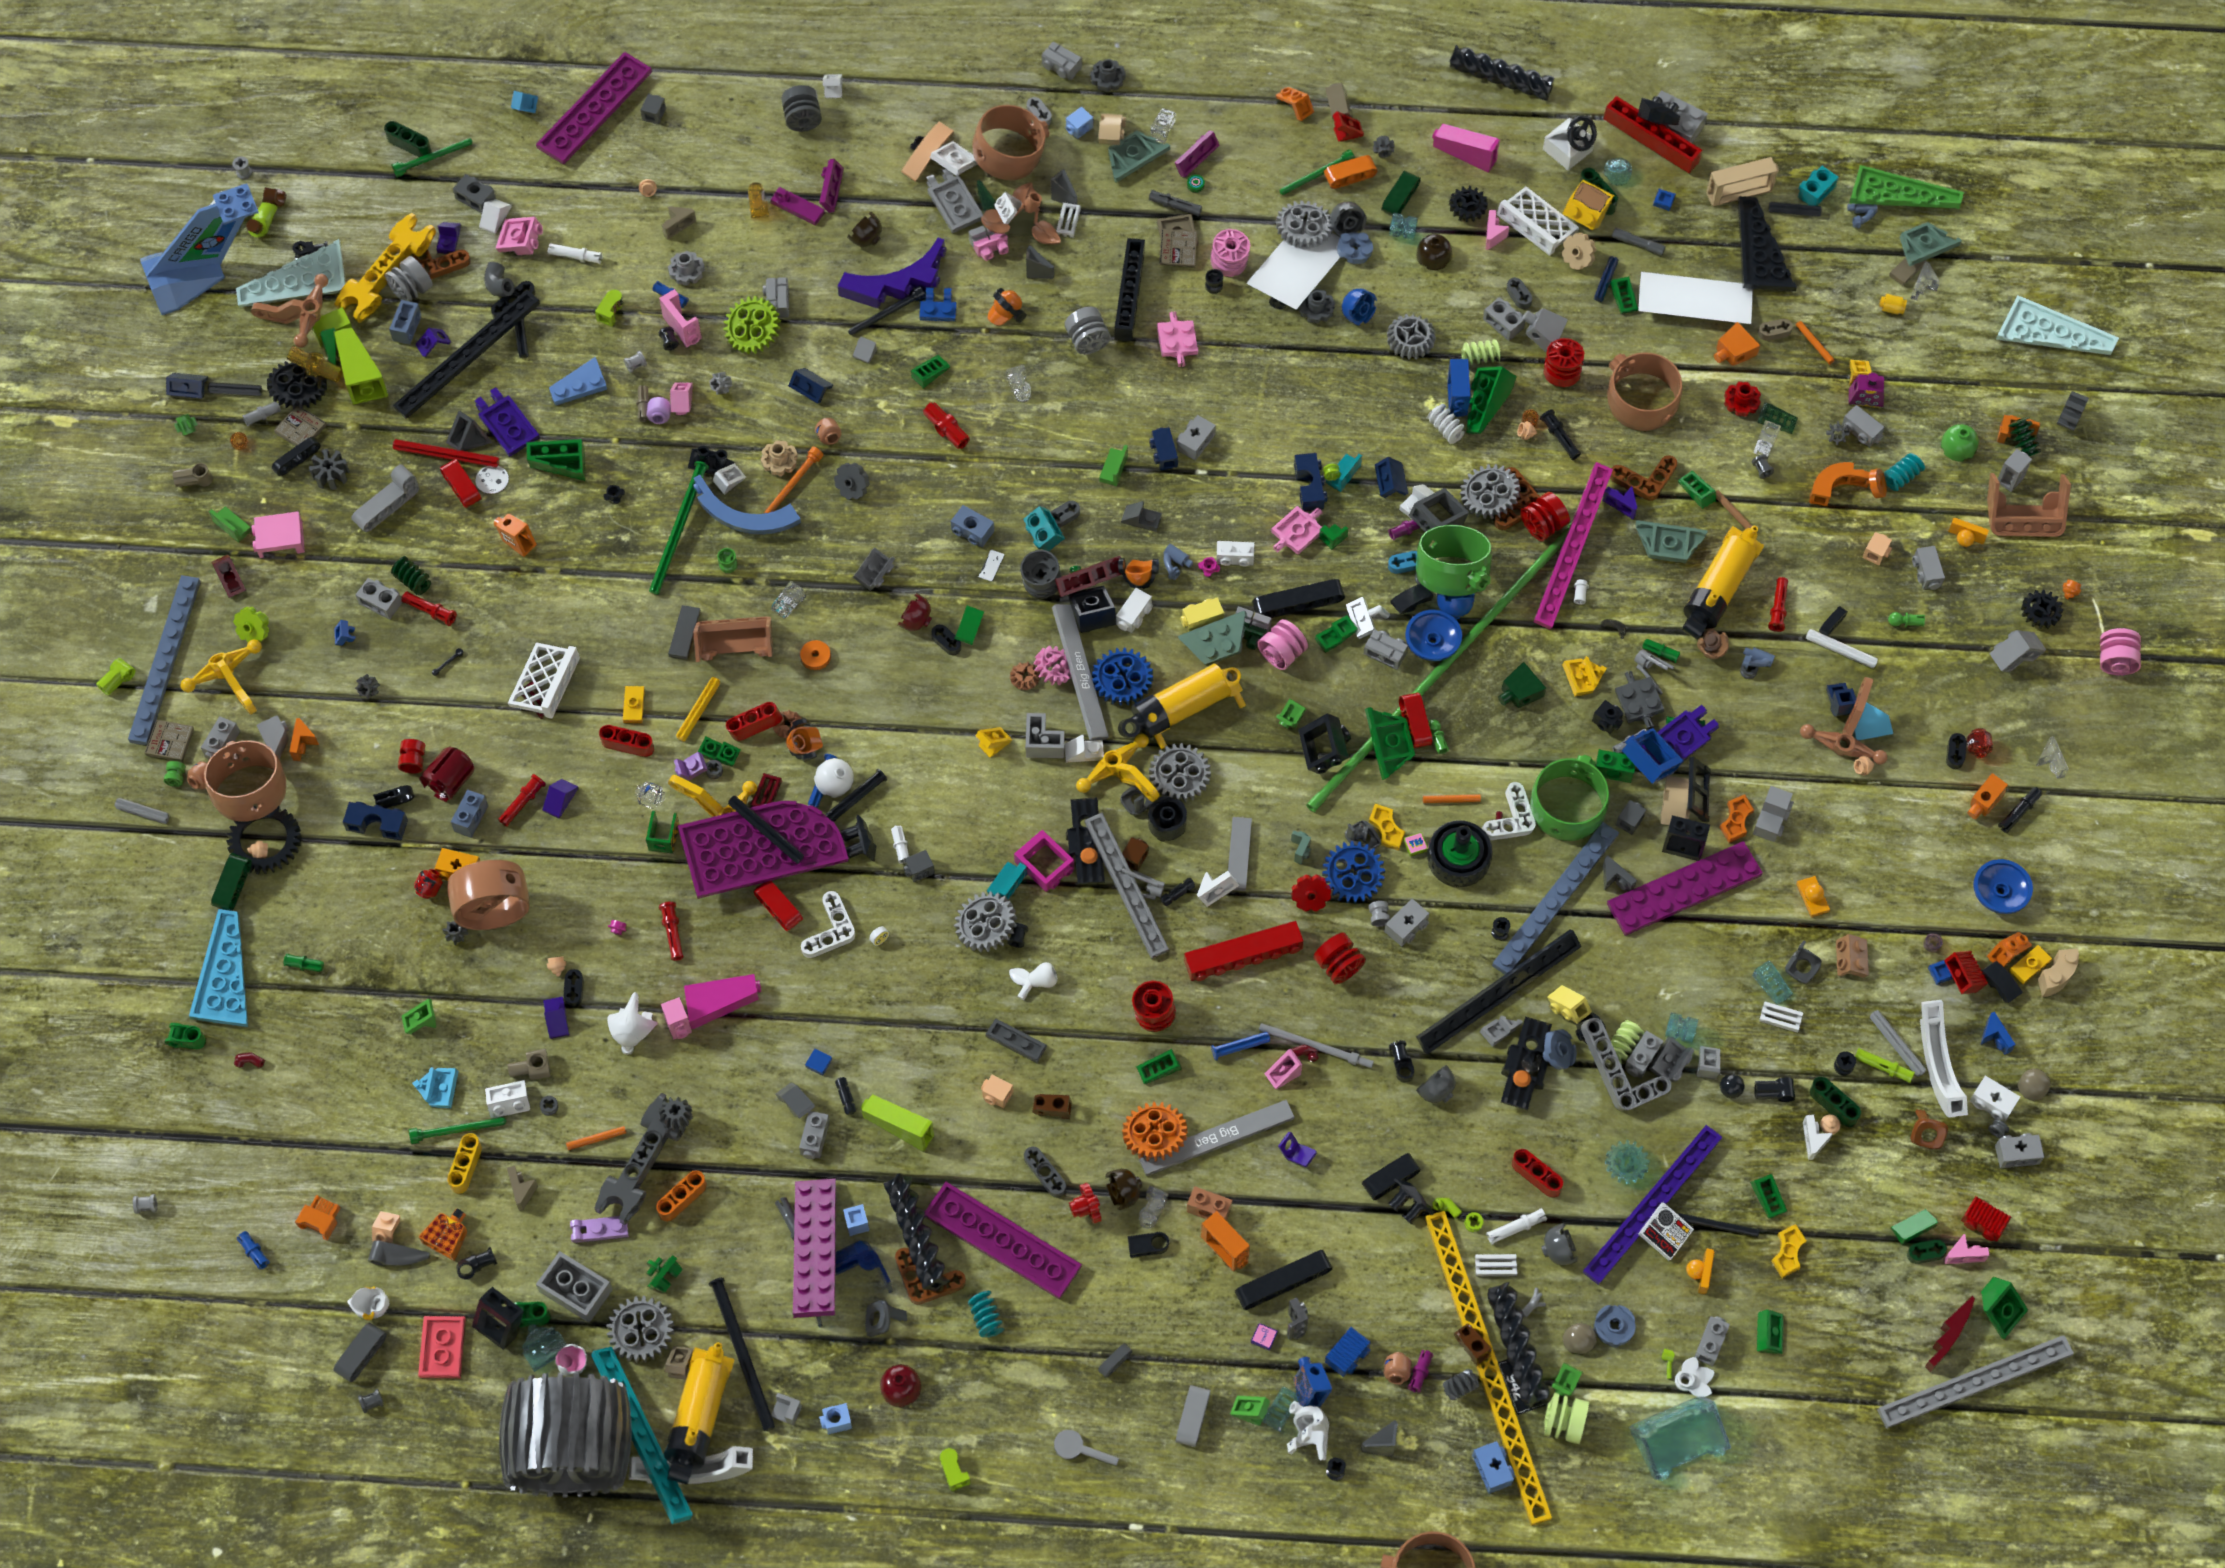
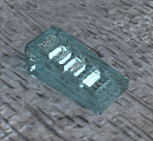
M1770 960L1754 970L1752 976L1776 1005L1793 995ZM1772 977L1773 980L1768 983L1767 980ZM1775 984H1778V985H1779V986L1776 987L1775 989H1772V988H1771V987L1774 986ZM1783 990L1784 993L1777 997L1776 993Z
M1282 1386L1263 1420V1423L1280 1432L1292 1414L1289 1411L1290 1407L1287 1408L1279 1404V1401L1288 1405L1292 1404L1291 1401L1282 1397L1283 1394L1294 1398L1293 1401L1298 1402L1297 1393ZM1278 1407L1285 1411V1415L1275 1410V1408ZM1272 1414H1275V1415H1277L1278 1417L1282 1418V1420L1279 1421L1278 1419L1272 1417L1271 1415H1272Z

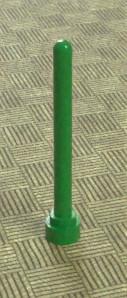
M471 138L465 139L406 163L396 162L392 164L393 171L396 177H400L410 168L472 145L473 140Z
M1350 149L1344 151L1339 159L1281 188L1280 194L1285 195L1323 175L1324 170L1331 165L1354 159L1353 152Z
M501 1117L423 1131L422 1129L411 1128L409 1129L411 1145L419 1144L424 1138L501 1126L506 1124V1119Z

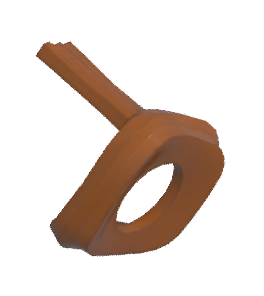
M1916 1109L1915 1112L1919 1119L1913 1127L1910 1136L1911 1142L1930 1149H1940L1946 1139L1948 1126L1943 1122L1929 1119L1925 1110ZM1925 1129H1935L1937 1131L1936 1139L1931 1142L1924 1141L1922 1133Z

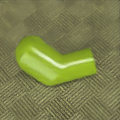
M1436 1198L1432 1202L1433 1209L1449 1211L1454 1218H1457L1462 1213L1450 1198Z

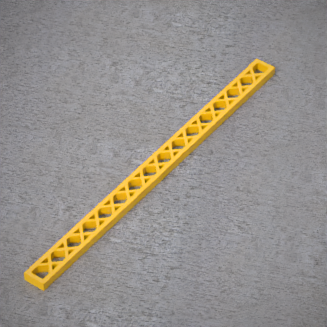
M1445 1211L1425 1216V1221L1462 1327L1470 1324L1476 1332L1482 1334L1485 1342L1492 1348ZM1442 1218L1444 1225L1440 1230L1434 1227L1431 1221ZM1441 1236L1450 1241L1448 1248L1439 1245ZM1448 1255L1456 1259L1457 1262L1454 1267L1446 1264L1445 1260ZM1454 1274L1462 1277L1463 1282L1461 1286L1452 1282ZM1460 1293L1469 1296L1470 1300L1467 1305L1459 1301ZM1467 1311L1476 1316L1474 1324L1465 1319ZM1492 1348L1491 1357L1488 1361H1484L1476 1368L1532 1526L1552 1519ZM1487 1369L1496 1373L1494 1381L1485 1377ZM1494 1388L1503 1393L1501 1400L1492 1397L1491 1393ZM1501 1407L1510 1413L1507 1420L1498 1414ZM1507 1427L1516 1431L1517 1434L1514 1440L1505 1435ZM1514 1446L1523 1451L1524 1454L1521 1459L1512 1455L1511 1451ZM1521 1466L1529 1469L1530 1475L1528 1479L1519 1475L1518 1471ZM1528 1485L1536 1489L1537 1495L1535 1498L1526 1495L1525 1490ZM1535 1505L1543 1509L1544 1516L1534 1518L1532 1510Z

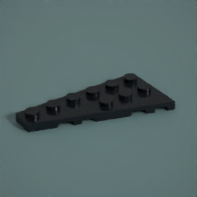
M1739 196L1738 214L1742 288L1796 291V283L1792 281L1791 272L1784 263L1783 254L1775 237L1770 232L1771 228L1766 223L1764 212L1757 197Z

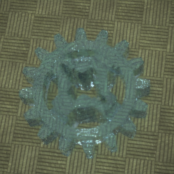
M1626 1140L1625 1144L1618 1141L1617 1147L1612 1145L1611 1151H1607L1606 1156L1608 1158H1606L1605 1164L1609 1166H1607L1606 1170L1607 1172L1612 1171L1611 1178L1619 1177V1183L1622 1179H1625L1626 1184L1631 1179L1636 1183L1637 1177L1643 1179L1644 1173L1648 1171L1647 1166L1650 1163V1160L1646 1159L1648 1152L1642 1153L1643 1146L1636 1147V1141L1632 1145L1629 1144V1140ZM1628 1157H1630L1629 1164H1627V1166L1624 1167L1625 1161L1628 1159Z

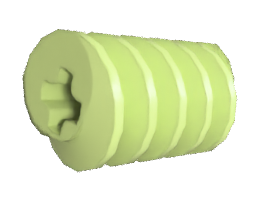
M1496 339L1492 340V344L1489 340H1486L1485 344L1479 341L1477 345L1475 342H1471L1470 346L1465 342L1461 349L1462 359H1468L1470 365H1473L1475 359L1477 364H1480L1481 359L1486 364L1488 358L1494 363L1495 357L1500 362L1499 344Z
M1625 1020L1620 1025L1611 1041L1620 1063H1622L1621 1060H1628L1627 1054H1632L1631 1048L1635 1049L1637 1046L1635 1042L1639 1043L1641 1040L1639 1036L1645 1034L1637 1024L1629 1020Z

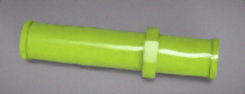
M1858 1048L1855 1055L1856 1060L1884 1071L1890 1077L1895 1076L1908 1083L1911 1082L1915 1071L1898 1065V1062H1890L1861 1048Z

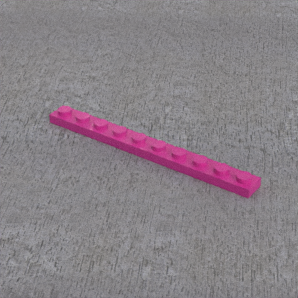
M1598 462L1593 466L1533 621L1547 629L1553 627L1613 469Z

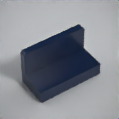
M801 368L794 370L788 386L812 401L821 403L825 391L831 389L833 384L810 370Z
M172 373L166 377V395L203 398L204 382L208 380V376Z
M1386 457L1375 464L1381 497L1386 498L1395 492L1403 495L1408 494L1402 462Z

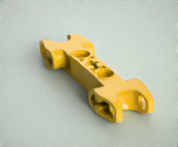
M413 213L408 214L399 221L389 233V239L393 242L374 262L361 280L358 282L355 279H350L342 287L334 303L336 309L341 307L345 309L350 304H358L353 315L358 323L373 314L382 302V297L378 293L387 285L385 273L388 271L392 272L394 267L400 269V262L411 256V254L417 257L422 256L429 248L436 234L435 227L429 225L421 231H413L418 220Z

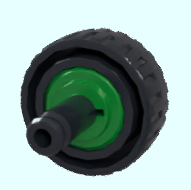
M1463 820L1447 822L1441 825L1430 839L1427 850L1428 866L1433 875L1444 884L1453 887H1467L1476 884L1484 878L1491 865L1492 843L1486 832L1472 822Z

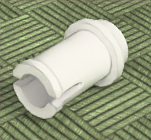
M1580 579L1574 584V603L1583 605L1586 603V590L1589 588L1586 580Z

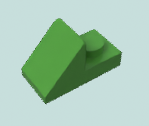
M431 999L425 1000L402 1015L406 1034H412L424 1026L436 1028Z
M1237 1395L1230 1415L1260 1426L1271 1401L1266 1397Z

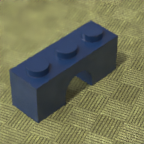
M1316 453L1294 455L1296 480H1308L1311 483L1307 486H1300L1301 509L1303 511H1313L1316 508H1319V510L1324 509V503L1328 499L1327 492L1323 491L1322 487L1325 486L1324 475H1320V470H1322L1321 459H1317Z
M349 802L343 819V825L346 831L365 834L369 824L380 822V831L384 838L402 841L408 819L405 812L400 809L394 808L391 810L385 809L380 805L369 806L363 802Z

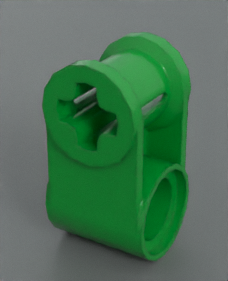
M170 1023V1032L168 1038L164 1041L166 1045L171 1047L199 1050L205 1046L206 1037L197 1026Z
M514 1302L524 1310L520 1327L545 1325L549 1322L551 1313L543 1302ZM539 1310H544L543 1315L536 1317V1313Z

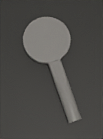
M1074 1430L1061 1431L1054 1441V1449L1063 1459H1074L1081 1453L1117 1466L1118 1457L1084 1446L1082 1437Z

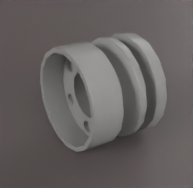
M412 256L400 262V269L394 267L392 272L388 271L385 273L388 285L400 300L412 302V299L418 298L417 291L423 294L433 286L426 270Z
M1095 307L1078 309L1069 315L1065 321L1066 331L1072 338V343L1079 354L1085 355L1097 352L1104 348L1111 339V334L1103 323L1099 310Z

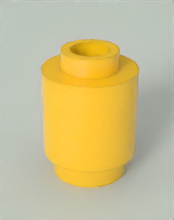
M1886 293L1885 297L1881 296L1879 307H1882L1881 311L1896 315H1899V313L1904 314L1907 300H1904L1903 297Z

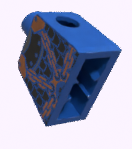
M1302 1357L1298 1360L1300 1369L1294 1377L1298 1402L1303 1407L1315 1406L1320 1408L1332 1391L1331 1384L1321 1363H1311L1310 1357Z

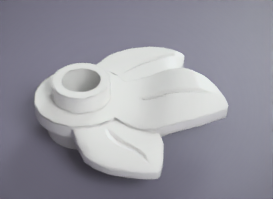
M1692 1357L1684 1361L1682 1371L1678 1372L1675 1377V1384L1680 1390L1689 1391L1696 1397H1707L1712 1394L1707 1384L1713 1378L1714 1371L1706 1367H1699L1697 1358ZM1685 1378L1689 1383L1683 1384L1681 1379Z

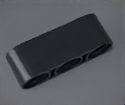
M1406 1153L1367 1177L1362 1182V1185L1372 1200L1375 1201L1399 1187L1394 1182L1395 1178L1407 1182L1421 1171V1168L1410 1153Z

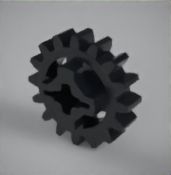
M1462 186L1461 191L1456 189L1455 194H1451V199L1449 200L1450 212H1453L1454 217L1459 216V220L1464 218L1466 222L1469 219L1475 222L1476 217L1481 219L1482 214H1486L1488 206L1487 197H1483L1484 192H1478L1477 187L1472 190L1471 186L1468 189Z
M2044 589L2041 593L2035 590L2033 594L2028 593L2027 598L2025 597L2022 602V617L2027 616L2026 622H2033L2032 627L2037 624L2039 629H2042L2043 625L2049 629L2051 624L2055 626L2057 621H2060L2064 610L2061 608L2063 603L2057 602L2058 596L2052 597V592L2045 594Z

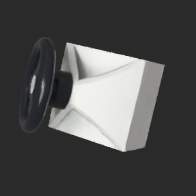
M1584 115L1577 116L1573 120L1569 117L1545 137L1543 150L1569 171L1593 151L1597 137L1595 123L1591 118ZM1584 121L1582 126H1579L1577 122ZM1589 125L1591 127V135L1586 131Z

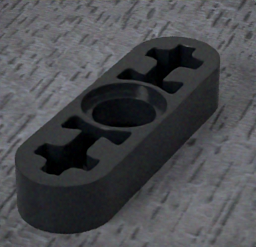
M523 281L514 288L511 296L502 297L491 307L493 318L500 313L496 312L497 310H504L511 304L508 301L511 298H518L525 292L524 289H530L529 292L535 296L534 284L530 281Z
M314 437L307 438L272 464V470L278 476L287 474L314 455L320 449V443Z

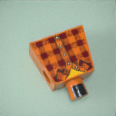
M457 1208L451 1217L440 1213L419 1235L421 1243L455 1261L467 1235L466 1227L461 1224L466 1214Z

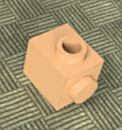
M1875 532L1865 549L1863 558L1880 566L1883 558H1888L1892 551L1890 547L1892 539H1889L1884 534Z
M992 1074L989 1080L986 1079L981 1087L985 1102L990 1105L996 1104L1004 1109L1013 1094V1085Z

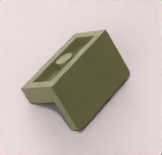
M1022 209L1008 223L1010 230L1005 233L1007 238L1031 236V229L1035 226V212L1028 213Z

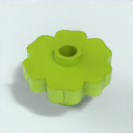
M245 607L235 614L233 620L234 625L237 626L235 632L241 640L246 639L247 643L252 639L262 642V640L268 637L269 628L267 625L269 624V619L266 614L260 611L256 612L254 607Z

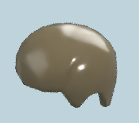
M2033 1068L2025 1071L2018 1081L2019 1092L2031 1101L2043 1099L2051 1086L2050 1078L2044 1071Z
M1584 1323L1571 1325L1565 1330L1563 1335V1344L1570 1353L1582 1355L1594 1349L1597 1342L1594 1329Z

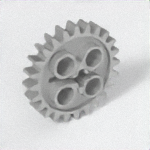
M1302 200L1300 204L1294 201L1293 206L1287 204V208L1282 207V211L1278 212L1276 229H1278V234H1281V239L1287 238L1286 243L1292 241L1293 246L1299 244L1300 248L1303 245L1309 248V244L1316 247V243L1322 245L1323 241L1327 242L1328 237H1331L1333 232L1330 223L1331 214H1328V209L1323 210V206L1316 207V202L1310 205V201L1306 204ZM1308 214L1305 234H1301L1304 216Z
M1488 464L1487 469L1480 466V471L1473 469L1474 475L1467 474L1468 479H1464V485H1461V500L1465 508L1469 509L1470 514L1475 513L1477 518L1481 514H1483L1484 519H1486L1487 515H1490L1491 519H1493L1494 514L1501 517V512L1508 514L1507 508L1513 510L1512 504L1518 503L1517 498H1520L1519 492L1521 491L1519 480L1516 479L1515 473L1511 474L1510 469L1505 471L1504 466L1498 469L1497 464L1491 468Z
M1183 743L1180 744L1179 748L1175 744H1173V749L1165 746V752L1159 750V756L1154 755V761L1150 762L1149 774L1151 775L1149 776V781H1153L1152 785L1157 789L1158 793L1162 792V797L1168 795L1176 798V800L1183 798L1185 802H1187V797L1194 800V794L1201 796V790L1206 791V785H1209V778H1211V766L1208 765V758L1203 759V752L1197 754L1198 748L1192 751L1190 750V745L1184 748ZM1178 759H1183L1184 762L1180 763V762H1177V760H1178ZM1165 770L1170 771L1169 774H1164L1162 772ZM1191 772H1196L1197 775H1194V776H1193V775H1190L1189 773H1191ZM1180 783L1183 784V786L1177 787L1175 786V784Z
M990 891L988 896H986L982 892L980 898L975 894V900L972 901L968 898L969 904H962L964 910L957 911L960 916L955 917L957 921L954 924V927L957 929L955 933L961 943L966 948L970 947L972 951L977 948L979 952H982L983 948H985L989 952L992 946L997 950L998 943L1003 946L1002 940H1010L1008 933L1014 934L1011 927H1017L1014 922L1017 920V916L1014 914L1016 910L1012 907V903L1005 896L1001 897L999 893L994 896Z
M635 1296L633 1303L626 1299V1306L620 1303L621 1310H613L616 1317H609V1320L613 1323L607 1325L608 1330H611L607 1333V1336L612 1338L609 1340L610 1345H615L613 1347L614 1352L620 1351L619 1355L621 1358L627 1354V1361L634 1357L636 1363H638L640 1358L647 1362L648 1356L655 1360V1353L662 1355L660 1349H668L665 1342H672V1338L668 1336L674 1334V1330L670 1328L674 1326L673 1321H669L672 1318L671 1313H667L668 1309L666 1306L661 1308L662 1304L660 1301L654 1304V1298L647 1302L645 1296H643L641 1301H638L637 1296ZM638 1312L640 1313L641 1324L643 1326L642 1333L645 1343L644 1346H641V1338L638 1332ZM647 1315H654L651 1321L644 1320ZM628 1318L634 1319L630 1325L624 1324ZM650 1334L657 1335L655 1340H647ZM629 1338L637 1339L634 1344H627Z

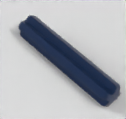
M1609 257L1594 295L1595 301L1602 302L1604 300L1619 259L1617 257Z

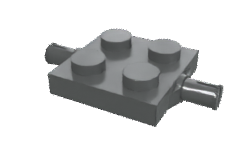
M1632 671L1626 672L1625 676L1628 683L1615 688V693L1628 723L1644 721L1646 729L1650 730V728L1655 727L1651 718L1656 714L1664 712V707L1651 677L1635 680Z

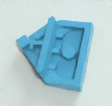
M1866 702L1862 716L1853 732L1854 738L1859 741L1893 734L1889 715Z
M431 1067L429 1073L412 1084L431 1107L451 1108L459 1071L456 1068H437L435 1070Z

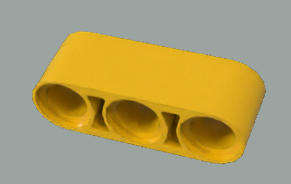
M468 1133L462 1137L448 1174V1184L456 1194L464 1193L468 1189L482 1151L479 1138L473 1133ZM469 1143H476L472 1148L467 1147ZM463 1161H469L466 1166H460ZM457 1179H462L460 1184L454 1185Z

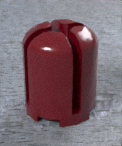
M449 746L440 752L419 780L424 788L428 786L436 793L434 797L447 802L454 797L470 778L475 767L471 758L465 752Z

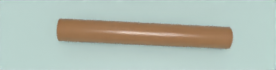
M1717 490L1716 499L1745 529L1751 528L1752 525Z

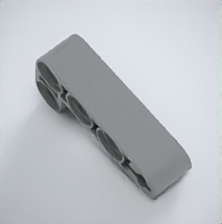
M403 465L396 466L391 472L393 482L353 513L352 520L364 532L371 531L418 492L419 486L416 477Z

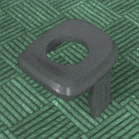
M1136 786L1127 789L1120 797L1122 805L1133 816L1144 812L1153 803L1147 798L1144 803V794ZM1135 794H1142L1140 797L1134 800L1133 804L1131 801L1132 796Z
M1361 820L1354 825L1348 824L1345 838L1349 843L1353 841L1354 846H1357L1358 842L1355 837L1359 823H1362L1363 826L1369 825L1368 834L1370 842L1368 843V850L1370 851L1380 845L1381 841L1377 832L1367 821Z
M1806 941L1799 945L1798 950L1795 951L1785 966L1787 974L1804 984L1812 980L1822 963L1818 956L1804 949ZM1799 960H1806L1810 963L1811 970L1808 973H1801L1797 970L1796 963Z
M884 1300L869 1304L866 1309V1335L873 1337L886 1333L890 1328V1317L898 1321H907L906 1311L891 1307ZM879 1311V1322L873 1326L874 1313Z

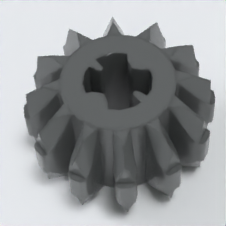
M679 1096L674 1101L670 1097L669 1103L663 1101L662 1108L658 1110L660 1114L659 1121L663 1122L665 1129L670 1126L672 1132L675 1130V1127H678L681 1131L682 1125L688 1126V1120L693 1118L691 1113L692 1107L688 1105L686 1099L681 1101Z
M1467 1369L1446 1380L1442 1386L1449 1399L1456 1400L1478 1388L1479 1382L1472 1369Z

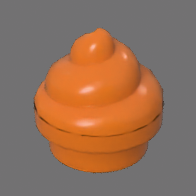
M2068 579L2062 586L2065 598L2068 600L2078 596L2082 585Z

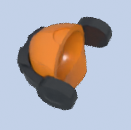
M1003 288L996 290L993 294L995 300L988 313V320L997 326L1003 325L1012 317L1016 322H1022L1027 314L1021 310V297L1012 290L1005 291Z
M1119 558L1118 570L1130 587L1145 589L1150 587L1156 574L1159 573V560H1132L1126 567L1125 558Z
M806 718L792 722L793 726L786 740V745L791 755L803 761L816 758L817 755L814 751L823 747L820 732L816 727H802L807 724Z

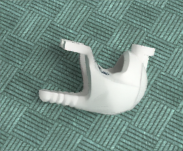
M636 992L632 994L625 1009L620 1008L619 1013L608 1016L610 1033L613 1039L622 1046V1052L625 1055L632 1054L634 1051L633 1046H636L658 1025L656 1021L652 1020L653 1013L643 1012L642 1015L638 1013L639 996Z
M1293 1401L1289 1411L1295 1415L1293 1420L1299 1432L1297 1437L1287 1443L1288 1453L1293 1454L1298 1447L1316 1444L1319 1459L1326 1460L1329 1430L1328 1418L1319 1407H1303L1298 1402Z

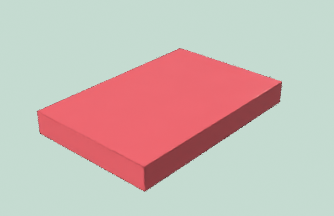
M424 1316L419 1378H461L466 1325L465 1316Z

